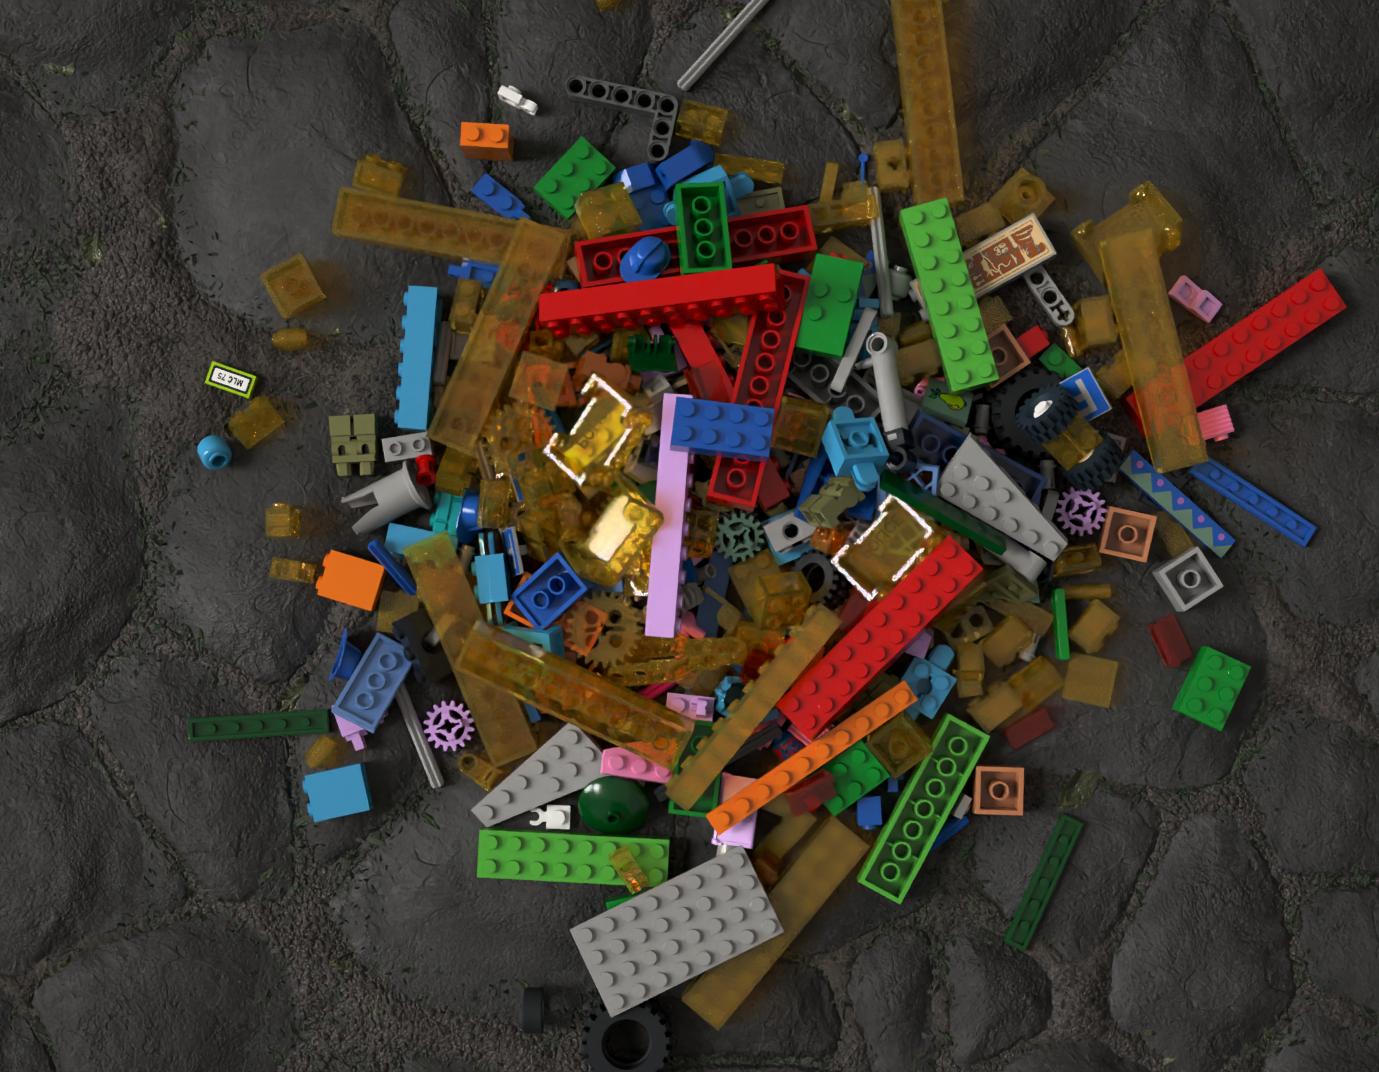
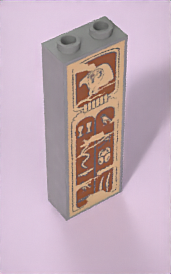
M1034 213L963 252L977 301L1054 259L1057 254ZM917 279L909 282L910 289L908 295L913 303L918 302L921 308L918 312L924 323H927L929 320Z

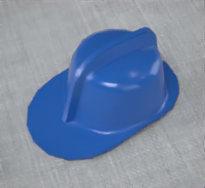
M652 236L639 240L621 260V277L626 283L656 279L670 262L671 252L668 245L663 240Z
M469 488L462 497L461 509L456 524V537L463 544L472 542L479 530L487 526L493 518L492 498L482 496L476 488Z
M348 627L344 629L338 655L329 675V682L334 677L349 680L362 659L360 650L347 641Z

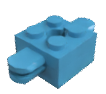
M721 165L677 183L723 182L727 218L741 215L736 199L750 194L754 189V182L746 172L742 171L728 177ZM671 201L664 205L663 212L668 222L676 225L674 201Z
M845 406L837 407L821 438L836 477L852 476L857 489L866 492L871 491L879 480L878 473H881L889 457L886 445L874 417L855 418L851 408Z
M492 531L488 532L490 555H487L485 533H479L481 556H475V562H471L472 575L477 576L478 584L474 585L475 599H478L480 604H486L489 627L495 625L493 603L496 605L498 625H504L502 602L510 601L511 598L509 596L512 594L507 556L504 553L497 554L495 535Z
M936 645L927 659L912 655L898 677L900 678L899 682L905 680L918 700L892 717L897 726L901 728L911 727L920 713L930 719H933L957 680L946 673L954 659V652L949 646Z

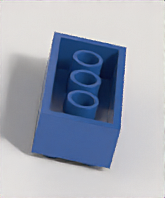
M676 397L670 450L767 463L775 409Z

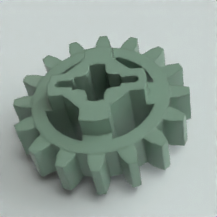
M732 510L730 517L723 514L724 521H716L719 529H713L712 531L713 535L716 536L712 540L714 545H718L716 547L717 552H723L725 559L731 555L733 562H736L737 557H741L744 562L746 555L753 558L754 554L752 551H760L761 548L758 543L764 542L763 537L760 536L764 533L763 528L759 527L760 521L758 519L753 521L754 516L752 513H749L746 517L744 510H741L739 515H736L734 510ZM750 527H752L754 532L753 538L748 535ZM742 533L743 535L742 537H736V539L734 538L735 534L740 535ZM723 534H726L728 537L726 545L723 542Z

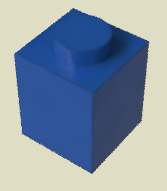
M865 794L855 801L856 823L858 826H862V829L870 830L876 829V825H882L881 797L879 794Z

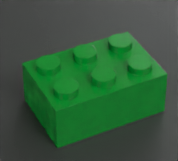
M581 136L534 186V190L539 197L570 224L612 180L611 177L617 174V170L613 164Z
M1200 646L1172 710L1214 730L1222 731L1251 666L1210 647Z
M864 736L807 775L805 781L835 817L889 778L892 766L871 740Z

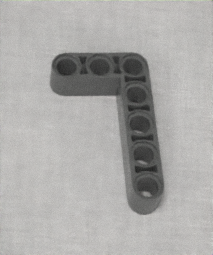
M574 75L567 79L566 92L568 97L574 102L654 118L647 148L649 162L659 166V164L668 159L678 115V102L674 96ZM579 84L583 88L579 93H573L570 90L571 87ZM598 89H602L606 92L605 95L601 98H597L593 95V93ZM620 94H625L628 96V100L620 103L616 100V97ZM642 99L651 101V105L646 108L641 107L638 103ZM668 103L673 105L674 109L671 112H664L661 109L662 106ZM660 126H665L669 129V132L666 135H660L656 130ZM654 149H662L664 151V155L660 158H655L651 153Z

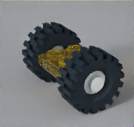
M1051 383L1047 385V388L1043 386L1039 388V392L1032 393V397L1030 399L1027 398L1024 401L1025 405L1019 408L1020 413L1016 414L1017 420L1015 424L1030 441L1034 444H1042L1062 466L1060 467L1062 474L1077 490L1085 492L1088 488L1093 490L1096 485L1099 487L1103 485L1105 479L1109 480L1111 478L1112 472L1116 473L1118 470L1116 466L1121 465V458H1123L1122 449L1106 432H1097L1078 412L1079 406L1077 404L1079 403L1062 384L1055 383L1053 385Z

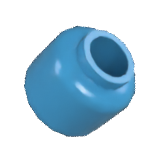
M210 435L201 440L198 445V455L203 465L208 469L218 470L224 468L232 458V452L226 440L221 436Z

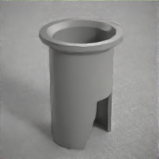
M410 460L403 461L402 469L346 497H342L341 502H347L351 508L379 504L352 526V529L359 537H364L365 534L419 507H424L425 509L432 508L433 504L427 486L416 482L418 470Z

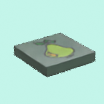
M930 377L926 385L920 410L933 417L964 428L967 423L974 393L968 391L950 396L947 383Z

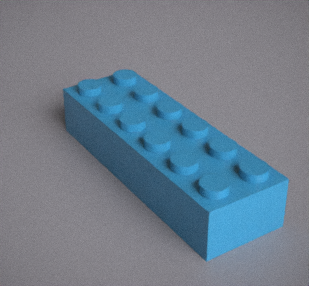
M409 285L408 292L404 293V306H407V315L402 317V329H405V339H401L400 353H403V362H399L398 376L402 378L401 386H397L396 399L400 400L399 409L395 410L394 422L404 432L421 433L428 431L433 433L436 385L433 384L432 378L442 319L443 294L437 287Z

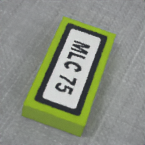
M212 361L205 383L251 399L258 377Z

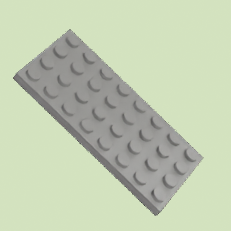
M742 845L722 853L569 929L611 1018L784 932Z

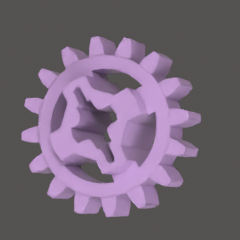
M1073 487L1068 488L1069 494L1065 492L1060 494L1063 500H1058L1057 505L1060 508L1055 509L1054 513L1060 514L1056 522L1062 521L1064 523L1061 526L1062 530L1069 528L1070 535L1077 531L1078 536H1083L1084 530L1087 535L1092 534L1091 528L1100 529L1098 522L1105 521L1101 513L1107 512V509L1101 508L1105 500L1097 499L1100 495L1099 492L1092 494V490L1089 488L1083 492L1082 490L1075 491ZM1079 495L1089 498L1092 502L1083 501ZM1069 501L1071 505L1069 507V510L1065 512L1066 505ZM1081 507H1089L1084 512H1082V515H1072V513L1076 512V510H1078ZM1095 510L1094 518L1091 521L1090 516L1092 511ZM1069 520L1078 521L1081 527L1073 525Z
M446 700L442 701L441 708L435 704L433 705L435 712L428 711L426 713L431 718L430 720H424V724L429 725V728L424 730V733L431 734L428 742L435 740V748L443 745V750L447 751L449 746H451L453 751H456L457 744L464 747L466 745L464 739H472V736L468 733L469 731H475V727L470 726V723L475 721V718L468 717L471 710L464 711V703L456 706V701L452 700L450 705H448ZM451 710L458 712L463 718L455 717ZM441 712V721L439 724L434 725L437 715ZM447 719H449L450 723H460L452 728V732H450L449 728H440L448 722ZM465 726L462 736L458 739V730ZM437 733L445 735L448 741L441 739Z

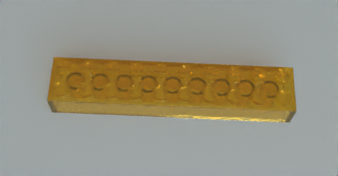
M890 0L913 204L917 206L947 197L949 207L961 206L964 202V192L942 1Z
M341 186L331 233L340 239L467 263L470 261L557 280L565 279L568 266L567 261L569 260L573 240L572 230Z
M521 216L426 437L469 456L474 455L539 306V294H544L567 242L566 235Z
M1151 228L1105 239L1097 244L1155 473H1165L1208 462L1209 459Z
M445 529L402 547L404 556L493 768L537 751L536 741L478 602L475 599L448 530Z
M821 603L817 607L814 604L810 606L804 614L807 618L802 625L797 623L789 632L790 640L786 644L781 642L773 652L776 655L771 663L766 661L758 670V673L761 674L756 681L750 680L742 690L745 695L741 700L735 698L727 708L730 712L725 719L720 717L711 728L715 732L710 738L704 736L696 746L699 750L695 756L689 755L680 766L684 770L679 775L673 774L665 784L668 788L665 794L686 812L696 803L842 624L843 621Z
M477 618L453 668L672 772L694 730L696 720Z
M831 813L766 892L784 932L698 974L682 993V1001L719 1031L870 848L868 843Z

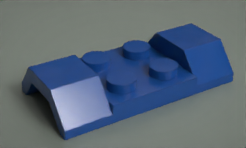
M647 162L626 168L611 177L632 233L676 226L670 224L664 215V205L669 203L670 200L664 186L654 172L656 169L654 163Z

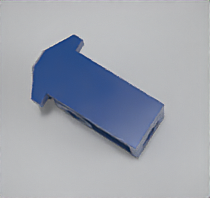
M694 139L689 143L691 146L659 164L654 172L666 191L704 168L706 170L713 168L714 152L708 144Z

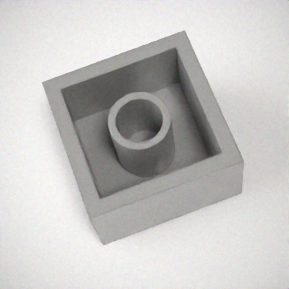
M1198 546L1188 548L1152 571V574L1177 612H1185L1223 587L1222 582Z

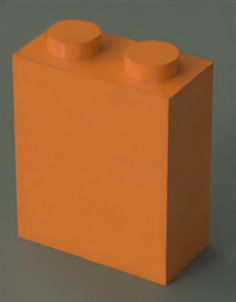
M461 123L460 146L466 158L513 161L514 136L509 125Z
M331 550L330 554L327 553L323 561V566L325 567L324 574L319 576L316 583L317 595L368 611H375L387 570L379 563L337 550Z

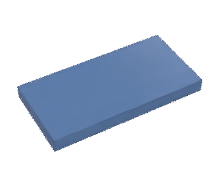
M377 632L335 702L331 712L374 734L413 667L411 661L409 662L403 654V645Z

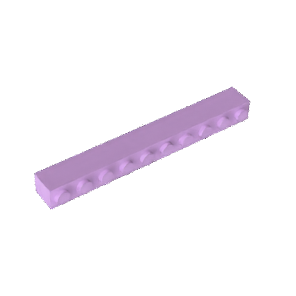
M664 393L645 636L675 638L677 633H681L682 619L678 617L679 609H683L684 594H680L681 585H685L686 570H682L683 560L686 561L688 555V546H684L685 536H689L690 523L686 522L687 512H691L692 499L688 498L689 488L693 487L694 476L690 474V466L695 463V453L671 451L670 444L676 397L696 399V397L693 395Z

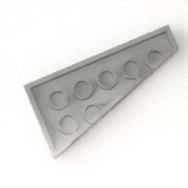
M970 433L940 474L937 495L1055 561L1068 544V539L1050 519H1047L1039 511V507L1030 501L1023 489L1002 466H999L992 459L991 454L986 448L983 449L976 441V437Z
M573 718L478 802L471 811L486 827H489L582 789L595 779L610 776L600 774L603 749Z

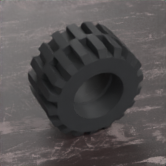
M821 549L808 550V553H802L801 559L797 558L794 561L796 565L791 567L790 570L792 576H789V582L792 585L789 588L790 591L794 592L793 598L798 600L800 605L817 610L830 611V609H838V605L842 606L845 603L844 599L849 598L851 595L849 590L853 589L854 584H851V580L854 579V575L850 573L852 570L851 565L846 564L847 560L841 557V555ZM824 570L825 580L822 587L818 589V578Z

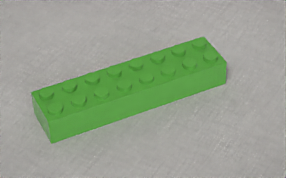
M947 197L900 210L899 220L950 396L996 384L999 380L998 372Z
M946 712L943 714L856 877L859 883L901 905L990 738L989 735Z
M482 826L479 830L477 877L631 886L630 881L628 880L627 882L626 877L622 876V874L625 875L627 873L623 866L628 864L631 870L632 866L634 868L635 866L637 867L631 873L639 883L638 886L656 887L666 882L668 878L670 836Z

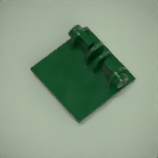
M645 334L628 336L626 346L630 371L678 372L674 350L676 338L671 335H659V342L657 343V334H654L653 343H650V334H647L645 343Z

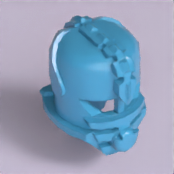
M725 676L719 686L714 689V694L716 695L715 710L726 717L746 718L749 714L754 713L755 710H759L761 706V700H759L756 688L752 683L743 678Z

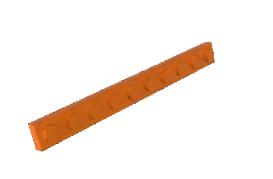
M902 680L711 810L705 816L717 834L721 835L918 699L905 680Z

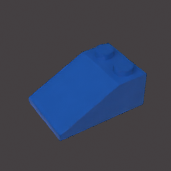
M567 548L558 551L509 597L535 629L545 630L599 584L571 549Z

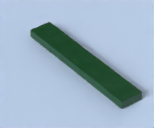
M884 469L880 474L881 490L1002 556L1007 550L1006 536L887 469Z
M330 709L187 718L189 742L331 732Z
M1064 813L1060 814L1003 938V942L1026 952L1084 825L1083 822Z

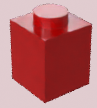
M1038 325L1015 339L1028 359L1050 345L1048 342L1050 338L1043 328H1039Z

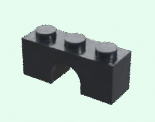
M423 608L392 622L393 634L397 640L401 641L404 647L403 654L409 662L411 661L415 669L414 676L419 683L425 686L454 672L444 650L435 654H429L422 648L421 640L423 635L433 629Z

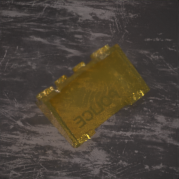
M1148 180L1129 192L1128 205L1094 227L1093 221L1088 219L1070 231L1071 239L1105 289H1114L1118 283H1122V280L1128 276L1136 275L1143 266L1156 262L1163 253L1168 250L1172 251L1180 245L1183 219L1151 181Z
M593 373L581 391L583 395L593 398L569 434L555 432L543 452L580 486L604 488L613 484L616 474L627 463L628 456L640 443L641 436L645 430L653 423L654 411L602 374ZM598 382V385L592 389L593 385ZM561 440V443L554 448L555 444Z
M611 468L598 486L599 490L614 496L607 508L589 532L570 524L557 542L578 576L604 587H613L621 581L664 522L663 513L623 473ZM614 479L618 486L610 488L609 483ZM574 534L579 535V539L575 543H568L570 536Z
M889 495L877 508L882 513L863 535L859 537L857 542L845 544L830 561L869 602L882 601L929 555L928 553L933 548H936L945 539L946 531L925 513L892 495Z

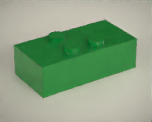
M724 183L675 184L673 201L681 275L732 269Z
M817 253L795 343L796 352L842 361L864 274V263Z
M679 718L672 779L723 751L726 723ZM721 769L671 796L668 813L707 818L705 815L717 807Z

